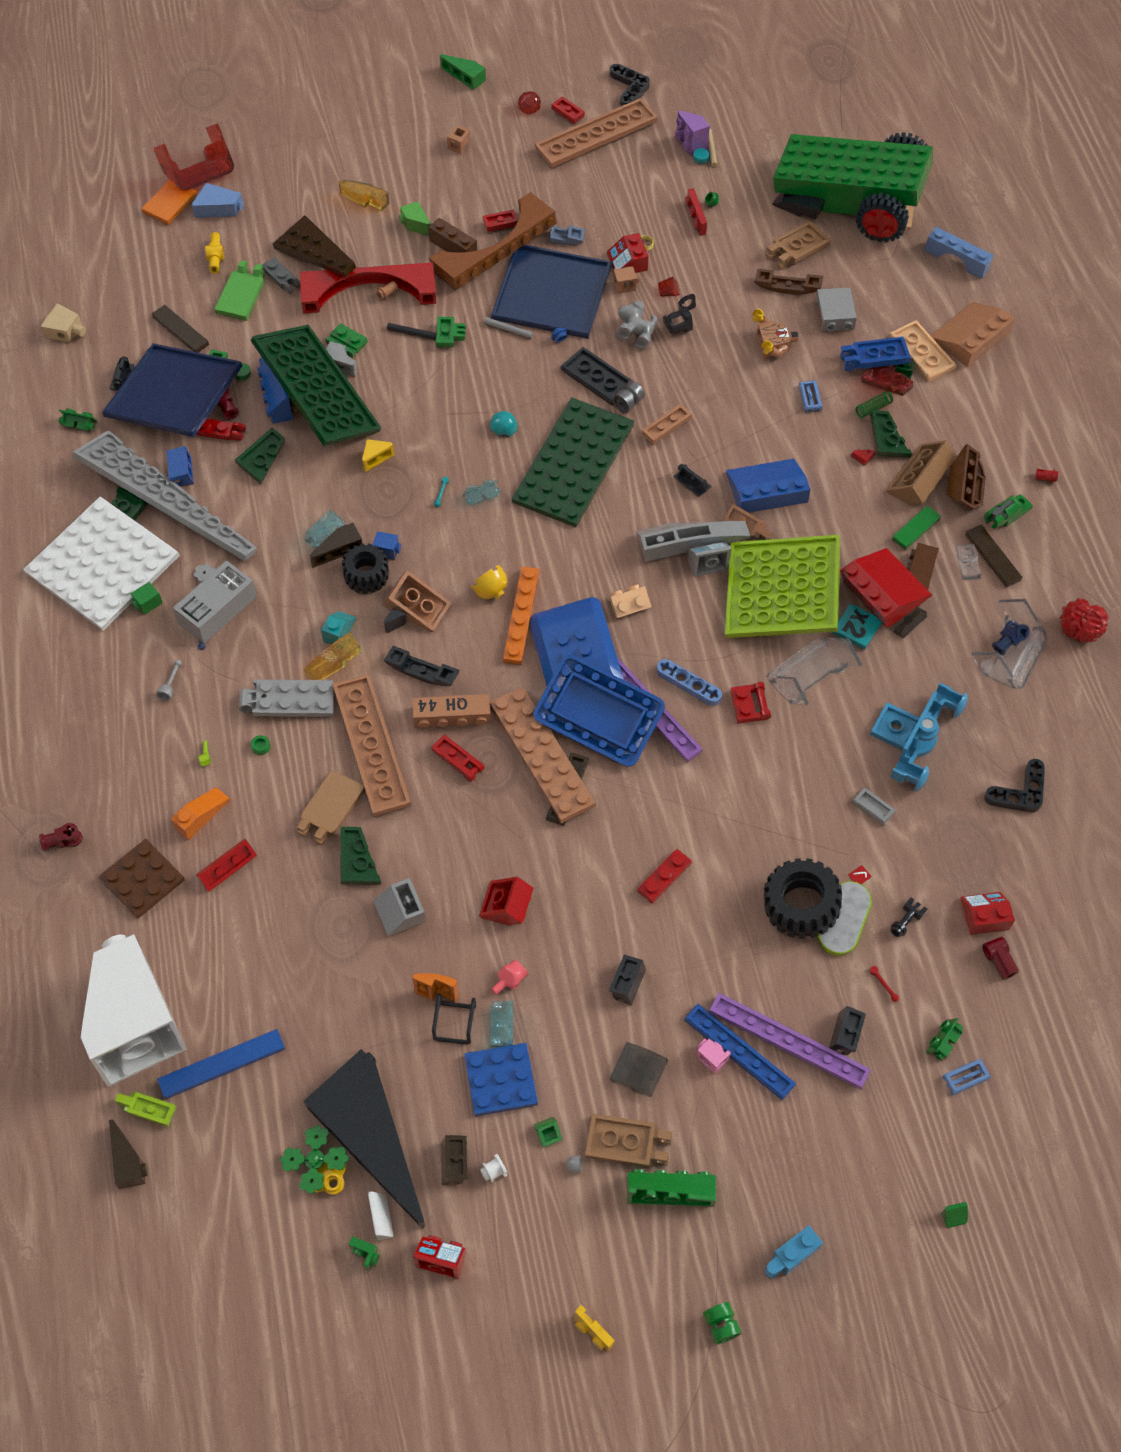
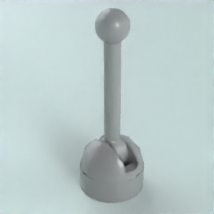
M180 660L174 662L175 667L167 685L164 684L158 688L156 693L158 698L165 701L171 699L173 689L170 685L178 667L182 665Z

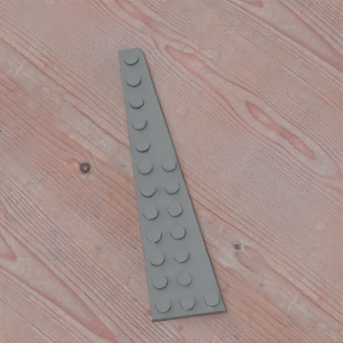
M109 430L73 451V458L243 561H246L256 553L257 547L235 532L230 526L223 525L219 517H213L208 513L209 510L205 506H199L195 498L176 483L170 481L157 468L146 464L147 460L136 456L133 449L126 448L123 445V441Z

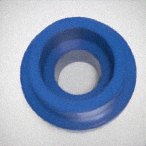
M559 327L551 335L552 340L559 343L567 338V330Z

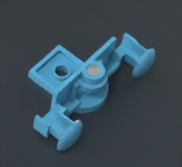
M939 683L937 691L933 692L920 718L892 704L886 703L870 735L903 750L890 778L901 783L907 780L915 784L914 792L919 791L925 785L929 776V767L926 765L925 768L914 764L916 757L925 756L934 749L939 732L937 718L943 706L955 711L953 718H957L962 714L968 702V694L966 692L962 695L953 691L951 687ZM891 724H898L901 729L895 730L891 727Z

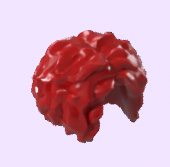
M1077 598L1075 601H1070L1066 606L1062 607L1060 624L1063 633L1068 638H1074L1075 641L1081 643L1096 642L1097 638L1106 633V627L1108 626L1106 622L1109 617L1104 607L1099 605L1090 606L1086 599Z

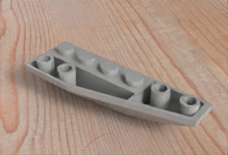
M745 521L669 523L636 531L645 562L687 553L690 548L695 546H706L721 542L729 543L750 538Z

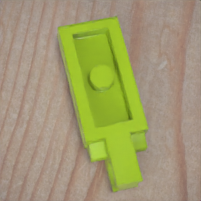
M138 1092L131 1093L130 1096L118 1093L115 1099L116 1104L124 1107L123 1111L129 1115L166 1127L169 1126L177 1108L175 1104Z

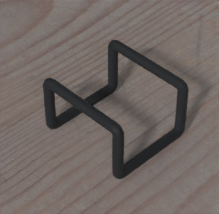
M439 993L437 995L432 1025L433 1040L470 1044L476 999L473 997L471 1004L442 1001V995ZM440 1005L470 1009L466 1032L467 1040L437 1037L436 1026Z

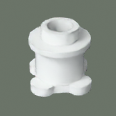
M498 1154L494 1155L495 1159L486 1164L482 1163L483 1168L480 1169V1172L485 1181L489 1180L493 1183L495 1178L501 1175L503 1177L507 1176V1170Z

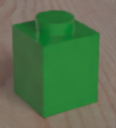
M150 582L130 593L133 599L131 604L136 611L140 610L144 615L163 604L160 593Z

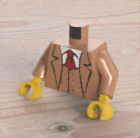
M759 308L752 313L754 315L753 321L759 322L757 338L763 359L770 357L780 358L789 352L791 342H798V332H788L785 323L770 321Z

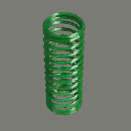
M885 391L856 406V413L860 418H864L870 414L869 411L879 410L893 403V396L889 391Z

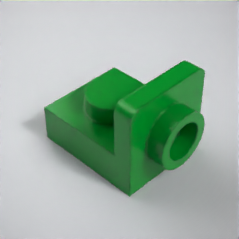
M352 1236L348 1244L350 1249L353 1250L352 1253L361 1258H364L366 1255L364 1268L370 1271L372 1266L375 1267L380 1257L377 1246Z

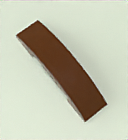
M757 269L755 284L768 290L785 294L817 292V289H821L823 276L807 274L806 279L777 276L774 275V270Z

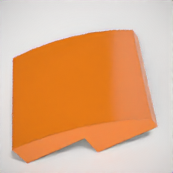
M432 973L414 974L412 977L415 993L433 1001L436 995L440 993L442 997L456 1002L459 996L458 980Z

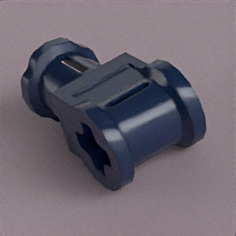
M1013 620L1007 622L1004 629L1000 632L1002 637L997 642L992 643L993 649L998 654L1004 656L1006 650L1011 645L1017 646L1021 641L1027 639L1030 633L1029 627L1025 624L1019 625Z

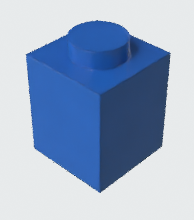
M377 531L372 546L376 545L379 547V550L382 549L387 559L395 560L396 554H399L401 551L398 535Z

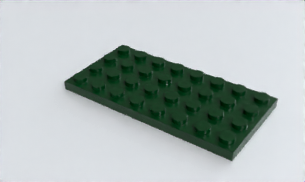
M309 324L252 336V344L323 446L380 431L381 426Z
M571 397L513 495L512 503L577 527L631 432L634 420Z

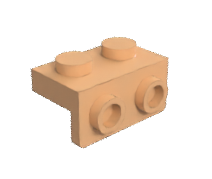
M639 584L628 587L629 591L622 593V590L611 593L612 597L607 599L611 601L616 618L652 607L645 586L639 587Z

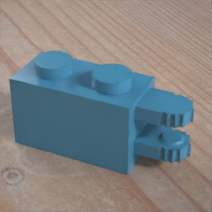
M809 1225L774 1252L772 1260L765 1268L767 1277L773 1279L782 1272L787 1276L820 1250L823 1242Z

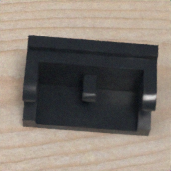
M623 955L609 989L615 1000L618 1001L620 997L624 999L627 1005L632 1006L646 972L642 959Z
M849 1006L843 1008L838 1014L829 1048L834 1051L838 1049L843 1050V1055L856 1052L866 1013Z

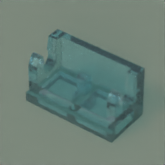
M329 510L306 532L305 541L314 548H317L337 528L343 526L345 521Z
M513 1000L492 1002V1006H490V1047L513 1045Z

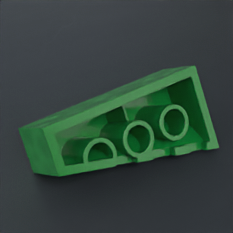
M635 1169L632 1172H628L627 1204L714 1207L716 1202V1175H710V1172L701 1171L697 1174H689L687 1171H676L674 1174L667 1173L665 1170H655L654 1173H645V1170Z

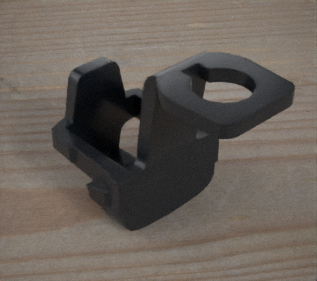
M693 293L680 299L678 311L672 312L668 316H663V323L671 334L679 331L689 332L693 330L692 315L689 311L696 307V298ZM687 300H692L689 306L685 307L682 305ZM681 316L684 322L673 325L671 319Z

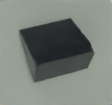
M393 608L384 621L385 631L389 633L405 625L406 614Z

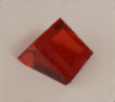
M673 276L658 283L661 297L680 295L678 282Z

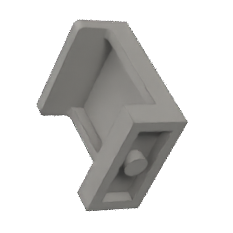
M851 288L817 289L815 303L820 309L822 319L821 330L855 329L857 316Z

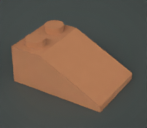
M407 570L400 576L382 605L390 611L395 608L405 613L406 620L433 632L451 605V602Z

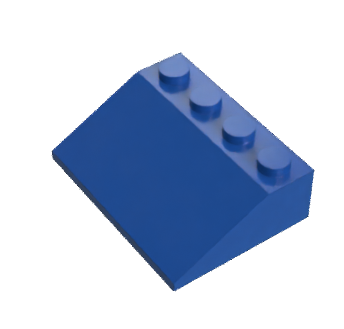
M795 459L726 470L736 505L748 513L807 503L811 491L809 483Z

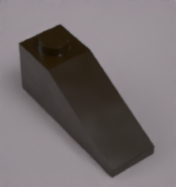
M354 523L337 528L309 555L312 568L343 557L344 554H347V550L353 549L355 545L361 546L362 538Z
M113 1119L109 1120L116 1186L119 1189L146 1184L145 1177L148 1176L147 1164L142 1162Z

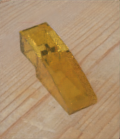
M339 181L340 194L364 208L371 205L383 211L390 204L389 192L379 187L358 181Z
M349 632L323 650L309 663L304 672L311 680H323L345 667L346 661L360 654V644Z

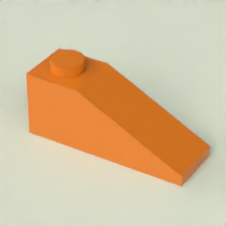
M217 787L184 805L171 818L174 829L187 840H190L230 801V798Z

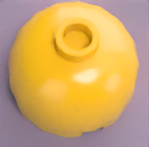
M500 565L496 566L497 570L493 571L491 568L475 581L477 583L476 586L471 585V589L478 597L487 600L495 598L497 600L505 594L503 590L506 588L508 580L505 571Z

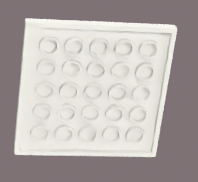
M99 497L23 570L25 574L104 631L131 604L133 599L130 593L147 582L152 584L180 555L174 548L105 499Z

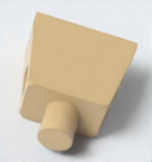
M56 304L41 325L45 338L64 342H71L75 335L83 337L86 333V328L82 326L79 315L60 304Z

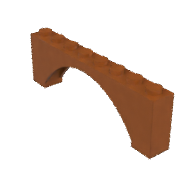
M530 192L518 200L519 221L506 238L493 246L478 251L454 253L440 250L429 258L430 262H433L434 273L457 290L557 224L556 212Z

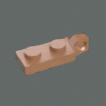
M734 504L731 505L724 517L726 521H745L750 535L758 539L762 535L770 540L773 535L772 532L765 529L767 524Z

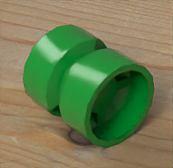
M730 1302L718 1304L703 1312L707 1325L712 1327L710 1333L715 1345L730 1341L742 1334L737 1320H733L734 1312ZM725 1323L726 1326L721 1328L720 1325Z

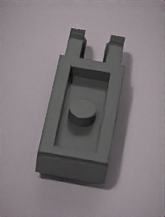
M275 257L262 264V270L288 294L293 292L290 283L297 289L301 287L299 280Z

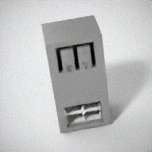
M226 560L173 607L178 624L205 644L257 597L253 580Z

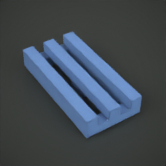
M816 380L799 382L798 386L805 413L809 412V410L815 412L816 409L822 411L823 407ZM810 385H812L817 403L816 405H814ZM804 386L806 387V391H807V395H808V399H809L810 405H808V401H807V397H806V393H805Z
M978 1059L944 1074L942 1078L944 1081L946 1080V1085L951 1089V1094L954 1096L989 1080L991 1076L981 1059ZM976 1066L980 1067V1069L974 1072H971L956 1080H951L952 1077L959 1075L965 1071H968ZM982 1073L984 1074L983 1076L974 1079L966 1084H963L957 1088L955 1087V1085L962 1083L970 1078H973Z

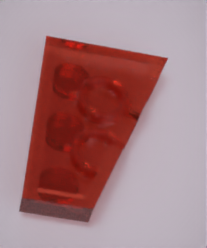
M891 365L873 367L861 376L862 383L900 396H904L913 388V381L902 373H897Z

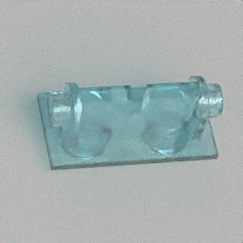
M492 479L484 481L483 485L467 487L463 493V497L468 496L466 498L467 504L474 505L484 501L482 494L485 495L486 500L499 496L501 490L500 487H496L498 480L492 481Z

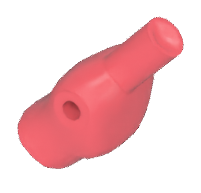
M514 959L498 972L500 981L491 988V991L497 995L505 987L516 989L520 982L528 976L527 970Z

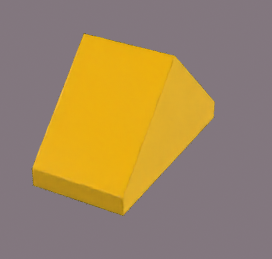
M367 439L362 458L364 471L367 472L395 455L393 443Z

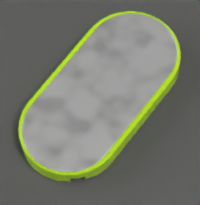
M847 881L840 884L842 888V908L839 919H836V924L832 928L828 927L826 933H818L821 947L829 954L841 956L850 953L855 949L871 908L872 899L869 891L857 882Z

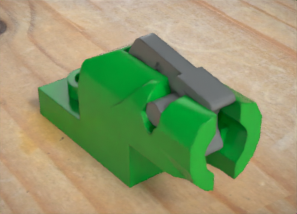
M1021 494L1016 497L1011 495L985 513V522L987 524L991 521L995 522L991 526L993 529L1002 525L1007 527L1030 511L1033 504Z

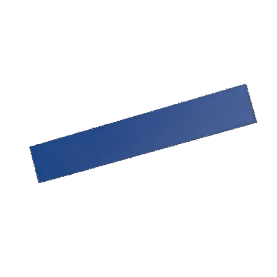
M699 1004L685 1017L684 1021L707 1040L710 1039L713 1042L719 1043L724 1049V1053L728 1050L731 1053L730 1059L782 1101L795 1087L796 1083Z
M275 1029L157 1078L163 1097L166 1100L285 1050L278 1029Z

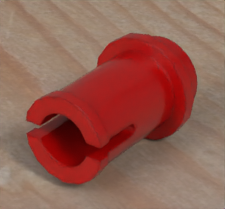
M1037 468L1035 480L1051 481V483L1057 482L1059 471Z

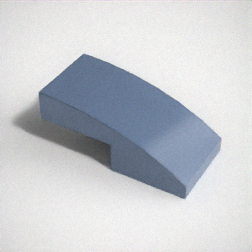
M569 225L568 230L553 226L550 229L549 242L565 245L582 244L585 229Z

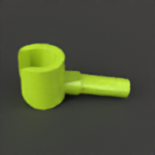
M206 740L203 741V754L198 756L201 766L211 763Z

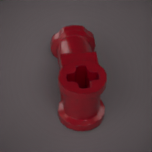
M228 387L217 405L224 411L225 419L232 420L239 415V410L232 402Z
M73 823L64 824L62 827L54 829L55 832L50 834H39L43 851H47L48 848L60 846L61 848L67 846L76 847L83 840L82 833Z

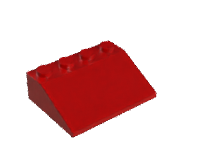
M887 548L855 559L840 570L843 582L887 629L932 596Z

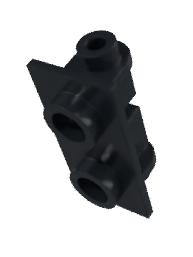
M122 356L117 362L110 390L118 391L134 369L135 365L130 364L125 356Z
M680 464L678 466L679 472L673 476L699 497L711 488L706 479H702L695 474L686 464Z

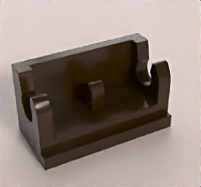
M444 1136L441 1142L442 1185H448L454 1181L459 1185L464 1180H467V1136Z

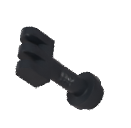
M911 897L903 907L907 913L900 922L895 921L891 925V933L896 937L904 936L907 933L906 926L913 917L920 920L928 908L924 906L919 911L918 909L921 906L919 902L914 907L911 906L915 900Z

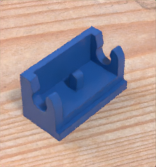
M186 446L167 450L170 481L181 480L175 482L178 486L194 484L192 458Z

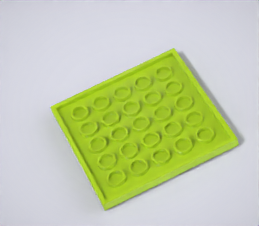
M840 535L731 542L732 550L729 562L725 625L726 638L838 632Z

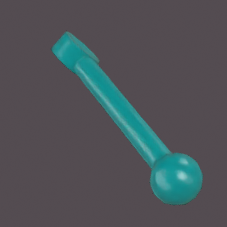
M448 477L442 478V486L438 498L434 502L435 507H440L441 505L440 500L445 485L449 483Z

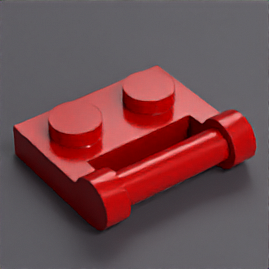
M763 682L730 688L737 724L768 720L772 717L767 707ZM751 693H757L760 712H755Z

